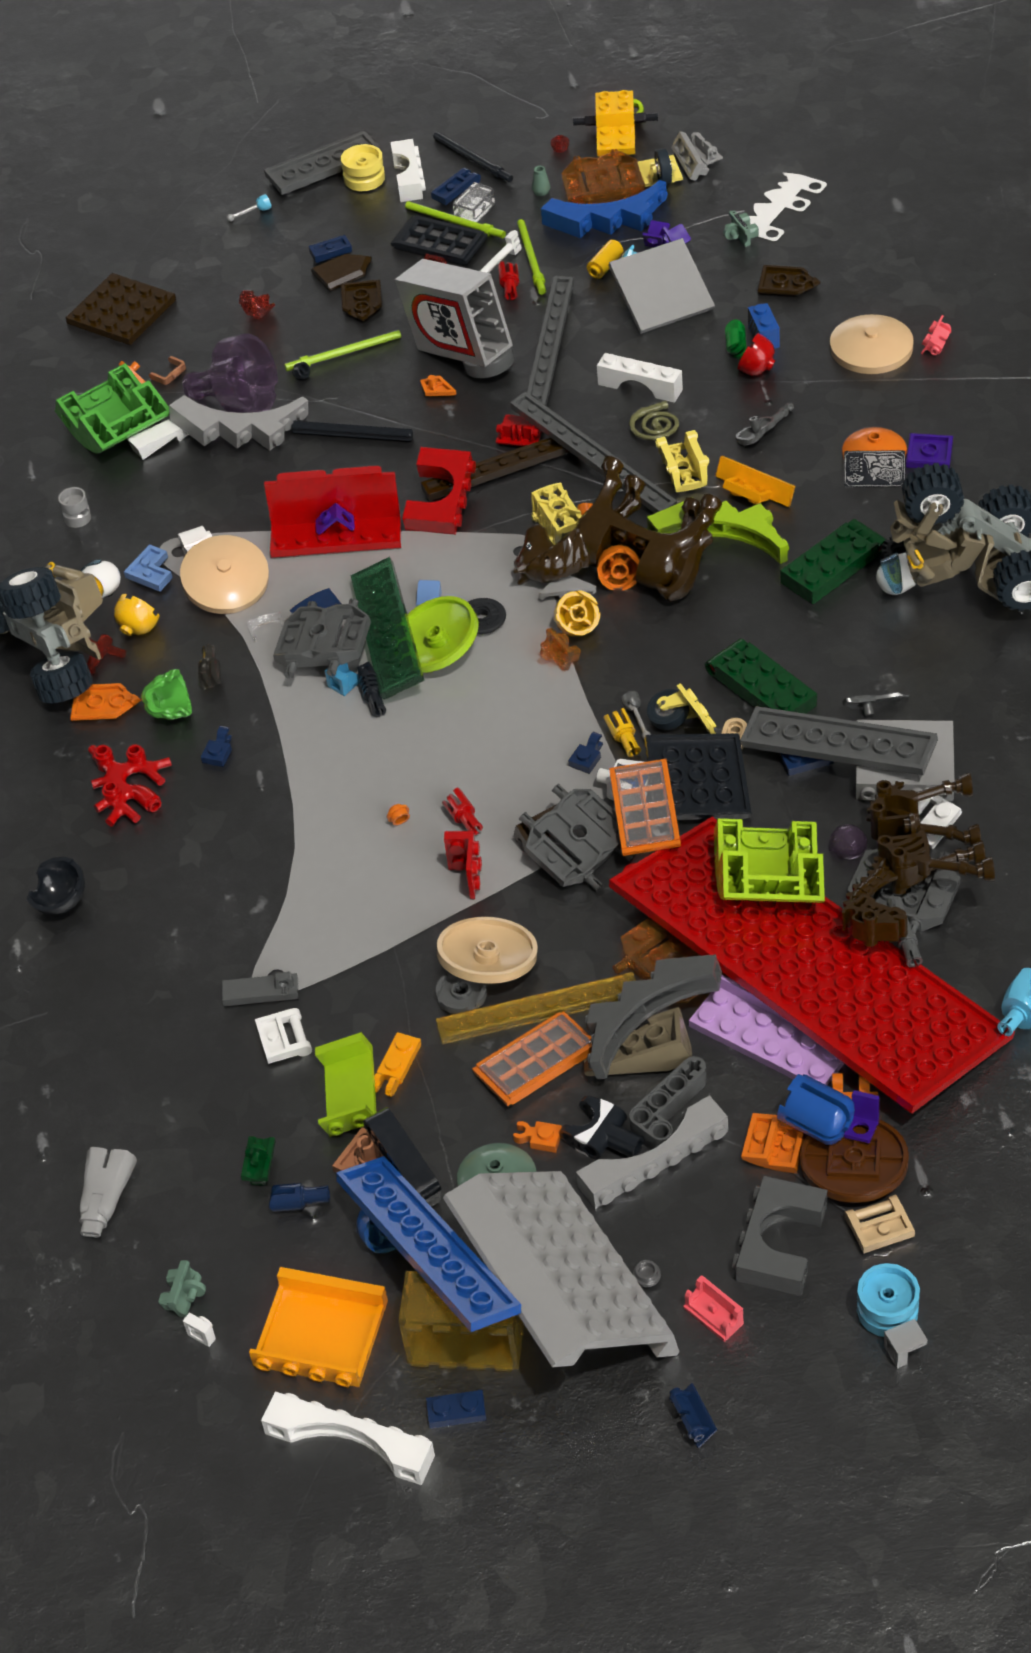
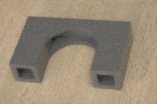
M763 1176L761 1186L756 1185L753 1201L755 1206L754 1208H749L746 1224H749L747 1231L742 1230L739 1246L742 1247L740 1254L735 1253L732 1269L736 1270V1281L801 1296L808 1274V1258L776 1251L770 1248L761 1236L770 1225L780 1221H795L821 1227L827 1208L828 1190Z

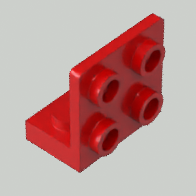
M444 831L448 869L466 870L470 899H475L476 890H480L481 885L480 875H478V871H482V857L479 856L480 843L475 841L474 831Z

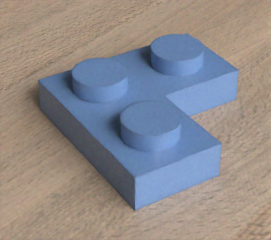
M149 544L124 571L125 578L160 592L173 578L171 571L160 567L168 558L167 551Z

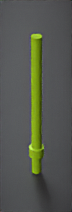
M409 201L405 204L406 209L463 227L484 231L489 237L492 235L504 239L506 236L505 231L494 228L493 225L487 223H477Z
M519 219L517 225L533 273L532 280L534 285L537 286L539 294L543 295L546 293L545 278L540 272L525 221Z
M400 330L313 356L308 357V355L299 357V360L284 364L286 372L291 371L294 365L300 362H306L311 367V364L401 338Z

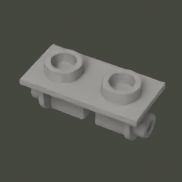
M699 132L691 134V142L700 159L706 165L723 159L718 153L717 148L708 141H705Z

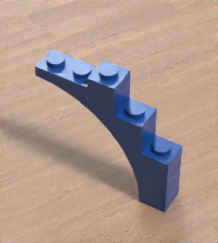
M659 180L639 194L608 203L578 204L551 198L541 208L542 225L578 238H582L591 228L612 235L621 225L642 231L650 225V221L653 219L652 212L667 199L666 182Z

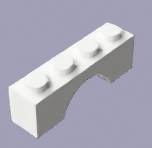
M413 139L391 142L394 169L404 170V172L396 175L400 202L423 199L422 191H426L418 146H414Z
M604 353L597 364L598 385L618 389L622 382L634 380L646 385L652 391L655 398L674 403L683 390L682 370Z

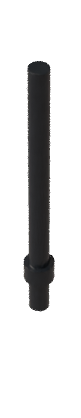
M439 132L434 133V139L487 169L496 178H502L507 182L513 180V176L505 172L501 166L493 165Z

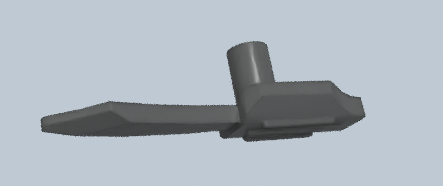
M897 692L878 696H853L845 698L842 704L849 708L863 707L865 717L874 715L871 702L907 698L909 694Z

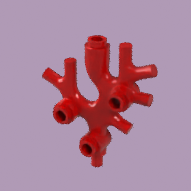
M134 744L126 752L127 761L119 763L115 761L112 749L107 745H99L98 747L91 745L88 748V752L96 762L98 770L106 772L104 777L91 780L93 789L103 787L102 794L104 799L94 805L95 810L100 813L107 807L113 809L105 820L107 825L114 826L123 815H126L134 823L140 820L141 816L126 803L129 799H135L149 812H156L160 809L161 799L154 791L143 785L128 784L126 779L134 773H144L158 786L163 785L165 778L158 773V770L172 766L169 757L149 761L146 758L144 749Z

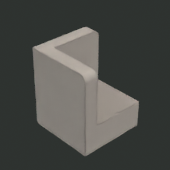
M915 1319L884 1331V1347L897 1369L907 1365L909 1352L927 1345V1338Z

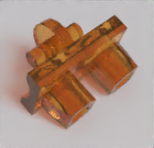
M553 628L546 629L547 637L540 645L542 647L540 656L544 660L553 659L563 671L569 670L571 662L579 660L581 650L577 646L570 647L568 645L569 639L564 632L557 634Z

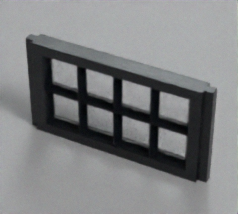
M415 215L411 216L390 244L395 249L464 265L468 264L488 238V234L484 233V231Z

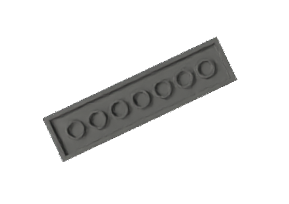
M758 706L755 707L740 739L742 747L917 775H924L938 741L937 733Z

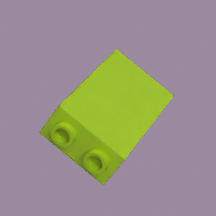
M360 1032L315 1047V1056L324 1065L327 1113V1117L318 1119V1124L329 1137L340 1135L343 1132L356 1128L364 1127L363 1120L377 1113L373 1046L363 1033Z

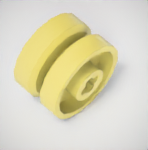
M361 144L348 148L341 155L344 183L348 188L355 191H369L382 185L385 180L382 152L374 145Z

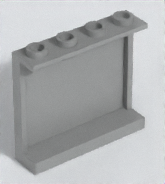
M857 720L864 723L937 733L938 741L924 775L856 765V800H875V795L877 794L876 785L881 780L889 781L892 786L895 785V781L904 782V787L900 790H914L916 792L922 791L926 787L931 788L941 785L942 781L949 780L954 782L953 721ZM952 792V795H939L947 801H954V792Z

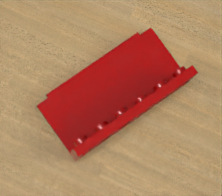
M380 466L339 468L333 470L332 474H326L324 470L280 473L277 475V481L264 482L271 521V558L401 548V515L395 472L382 473ZM335 503L354 516L355 529L353 531L336 521L320 535L316 533V519L323 511L328 510ZM342 514L343 518H344L347 522H349V520L347 519V517H346L344 514Z

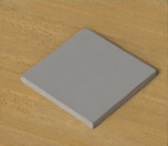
M683 238L609 262L608 266L640 334L715 308L714 302Z

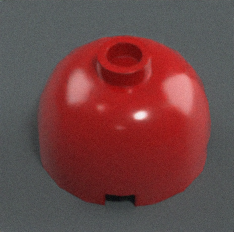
M757 333L752 339L754 344L747 347L738 363L737 369L749 376L761 375L765 370L770 371L776 362L773 359L775 350L772 342L760 333Z

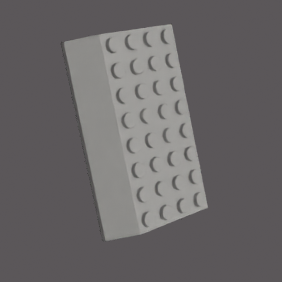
M561 1171L481 1173L444 1195V1201L488 1269L521 1303V1313L518 1315L552 1367L573 1366L585 1349L648 1344L656 1357L678 1355L680 1351L674 1334L667 1326L666 1321L658 1313L651 1299L637 1282L636 1277L632 1275L623 1262L622 1257L616 1252L608 1237L595 1221L594 1216L588 1211L580 1196L574 1191L567 1177Z

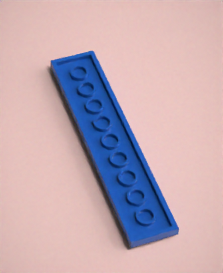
M385 1156L336 1172V1179L340 1186L470 1332L521 1313V1303Z

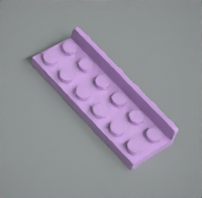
M724 975L721 976L720 990L711 992L689 1019V1027L791 1079H794L798 1074L802 1076L805 1074L828 1086L832 1081V1073H838L844 1065L841 1060L730 977Z

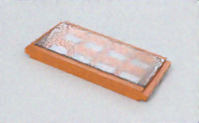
M667 759L609 768L623 856L681 847Z
M564 1011L558 1012L478 1062L472 1068V1071L507 1106L513 1105L586 1059L592 1051L591 1036Z

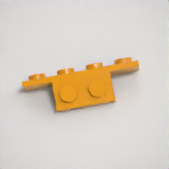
M720 456L716 477L724 480L723 488L729 490L730 494L748 498V501L754 504L770 499L787 507L791 506L795 490L794 485L725 456Z

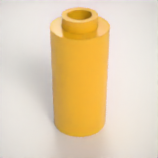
M609 240L589 261L586 268L590 276L597 279L602 278L610 269L608 266L609 262L617 260L623 255V247L618 241Z

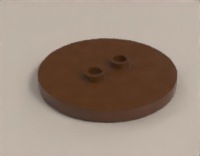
M879 1119L870 1143L843 1136L837 1143L825 1145L807 1135L800 1150V1165L807 1182L812 1187L828 1190L827 1197L842 1202L860 1203L886 1196L901 1184L908 1171L909 1152L902 1135L894 1127ZM857 1125L853 1128V1131L857 1134H865L869 1130L864 1125Z

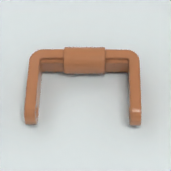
M170 356L168 358L169 362L178 367L166 377L153 372L149 374V377L163 385H168L186 370L185 362Z

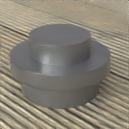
M643 1260L634 1268L633 1275L640 1286L652 1287L659 1282L661 1271L653 1261Z

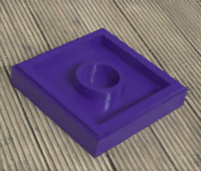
M910 433L906 468H922L925 464L933 465V463H939V466L945 464L950 468L953 436Z

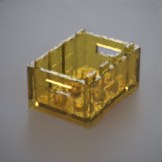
M406 1271L399 1325L408 1364L419 1367L439 1365L440 1368L463 1366L468 1369L478 1370L495 1368L498 1371L519 1369L524 1323L519 1315L470 1332L417 1271Z

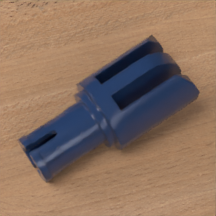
M302 1183L273 1185L269 1208L274 1212L303 1210L306 1204L329 1203V1186L305 1187Z

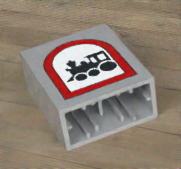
M421 259L394 279L418 350L486 367L513 346L491 273Z

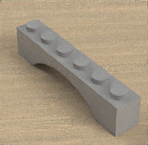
M709 1095L688 1107L684 1119L677 1130L656 1148L629 1158L598 1159L576 1172L578 1188L595 1209L602 1205H607L615 1197L633 1190L646 1179L654 1178L665 1168L678 1164L689 1154L697 1153L708 1143L721 1139L728 1132V1116Z

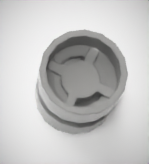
M70 487L63 490L58 496V501L64 523L72 528L82 527L89 523L91 512L85 491L79 487Z

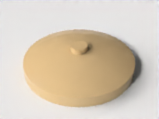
M874 314L860 315L842 322L834 329L830 337V352L833 359L839 365L850 371L862 374L885 373L899 368L909 360L913 352V335L905 324L892 317Z
M219 535L198 542L187 552L181 564L180 578L184 593L197 607L212 613L231 614L251 607L263 596L269 581V570L264 554L252 542L237 536Z
M474 917L458 921L444 929L437 940V958L442 967L452 975L471 982L502 983L511 981L528 973L537 960L538 946L532 933L523 926L502 918Z

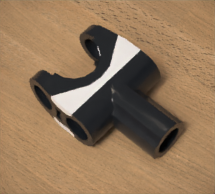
M585 1096L579 1103L580 1109L592 1121L584 1126L565 1124L559 1131L560 1137L567 1145L593 1159H599L607 1147L628 1157L637 1156L644 1144V1137L622 1127L627 1120V1115L620 1107L593 1096Z

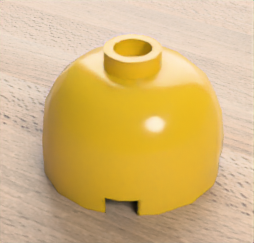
M584 591L569 592L563 595L557 602L554 609V621L557 627L569 636L588 634L598 625L600 619L598 603L593 596Z
M122 594L114 608V618L120 626L119 630L128 636L132 634L144 635L150 632L158 622L160 615L157 614L155 616L153 614L154 608L145 601L135 596L128 599L125 598L127 594Z

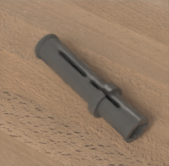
M893 897L896 906L891 898L887 900V906L899 907L905 911L901 897ZM907 917L908 935L906 937H899L897 943L904 952L907 966L916 967L913 957L918 965L923 962V959L917 947L918 939L913 934Z

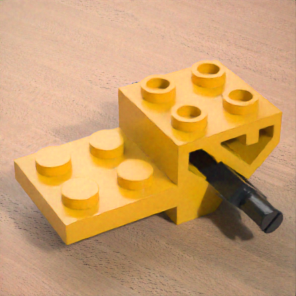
M633 90L595 93L596 116L573 118V126H597V156L635 154L634 123L658 121V113H634Z

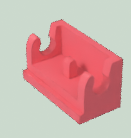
M701 1275L696 1280V1289L693 1293L689 1289L686 1291L684 1310L723 1342L728 1340L744 1324L743 1308L704 1276Z

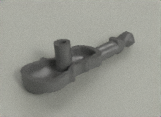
M788 402L783 408H779V411L772 417L764 416L758 419L757 416L749 418L751 426L743 428L742 431L736 434L737 442L742 446L757 442L764 436L765 432L769 431L776 423L786 417L788 412L793 411V403Z

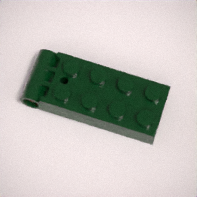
M852 519L849 523H844L781 569V584L813 605L881 555L882 544H884L886 538L857 519Z
M742 638L729 645L704 664L709 675L718 679L754 708L758 706L806 714L817 706V693L753 644L747 643Z

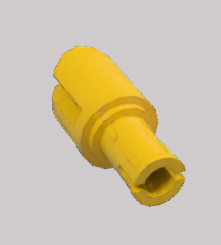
M624 708L620 709L625 724L617 711L612 712L617 728L614 727L609 715H604L603 718L614 740L622 743L627 756L634 757L632 749L635 755H638L641 752V748L634 738L636 730Z

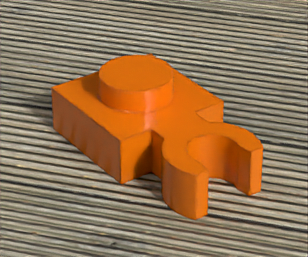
M518 1121L517 1130L524 1131V1133H514L513 1139L518 1144L530 1142L531 1149L556 1153L561 1139L559 1131L562 1125L536 1121L535 1127H530L528 1123Z

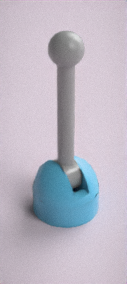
M266 194L261 195L257 198L256 205L236 214H229L227 220L232 222L234 218L256 208L262 211L272 208L271 202Z

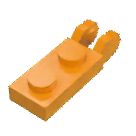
M396 1033L374 1076L376 1093L379 1092L384 1080H387L385 1094L390 1097L395 1094L421 1047L420 1038Z

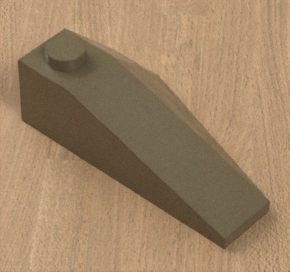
M677 1007L655 1014L647 1019L649 1023L634 1030L617 1051L608 1075L669 1071L677 1068L687 1058L692 1057V1047L680 1008ZM587 1057L584 1059V1073L586 1076H595L593 1069H590L588 1066Z

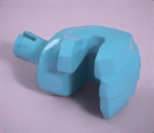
M1023 968L1013 979L1004 994L1001 1009L1005 1017L998 1023L997 1028L1001 1034L1008 1028L1005 1036H1011L1017 1027L1020 1029H1031V968Z

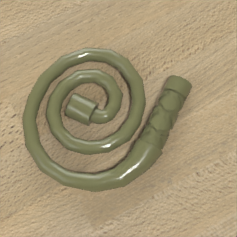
M665 400L637 410L631 416L629 426L631 432L636 437L654 441L661 437L667 438L675 433L679 427V420L669 412L660 411L668 409V403ZM644 417L641 423L643 431L655 436L644 435L638 432L635 428V422L639 418ZM656 417L652 420L651 424L654 430H650L649 428H647L646 422L649 419ZM668 418H671L675 424L671 430H669L671 428V421ZM659 421L665 422L667 425L662 429Z

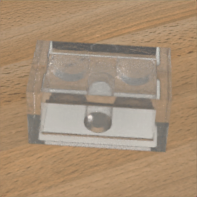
M474 182L453 202L454 215L478 222L495 205L494 189Z

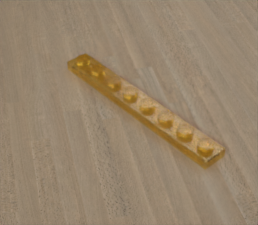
M634 973L622 974L437 1018L436 1022L442 1044H447L547 1020L558 1012L564 1011L568 1015L589 1010L590 1004L616 1002L618 1001V994L622 993L623 982L636 981Z

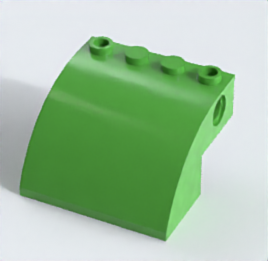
M126 363L109 371L107 381L77 396L72 391L56 399L55 407L56 414L70 433L85 448L94 453H101L170 415L169 406L152 383L148 380L141 384Z

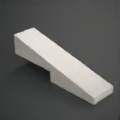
M168 419L127 438L132 450L144 460L173 438L180 442L189 434Z

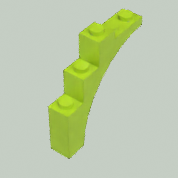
M727 500L722 502V507L716 513L714 523L707 528L713 537H725L753 545L769 554L779 564L788 561L789 545L785 539H782L777 534L776 529L772 526L773 515L769 510H766L759 503L738 512ZM684 501L648 516L647 529L660 533L679 531L683 523L684 513L681 507Z

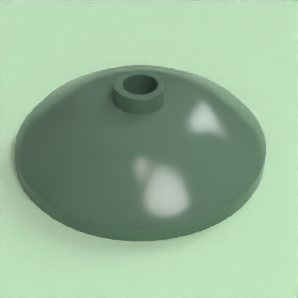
M491 1143L473 1150L464 1158L457 1172V1185L459 1186L481 1173L536 1172V1167L532 1158L521 1148L507 1143Z

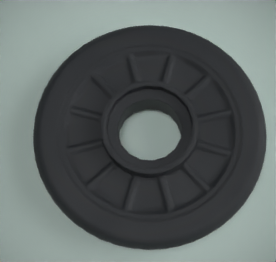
M477 598L468 601L476 615H487L484 618H478L479 627L477 634L491 633L502 626L506 619V610L500 602L490 598Z

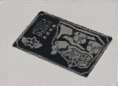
M904 450L844 451L845 487L903 486L905 479Z

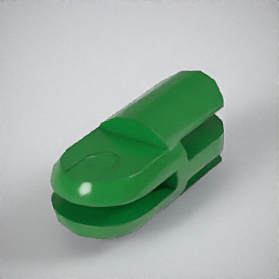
M734 319L725 327L726 349L734 358L741 359L747 349L745 326L740 320Z

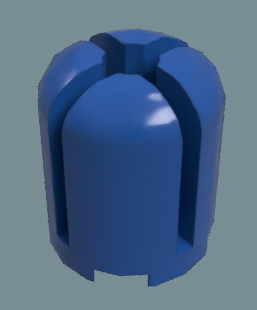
M798 1074L787 1088L790 1093L786 1099L785 1107L779 1105L777 1119L825 1145L837 1143L851 1126L855 1112L854 1102L850 1097L805 1074L803 1076Z

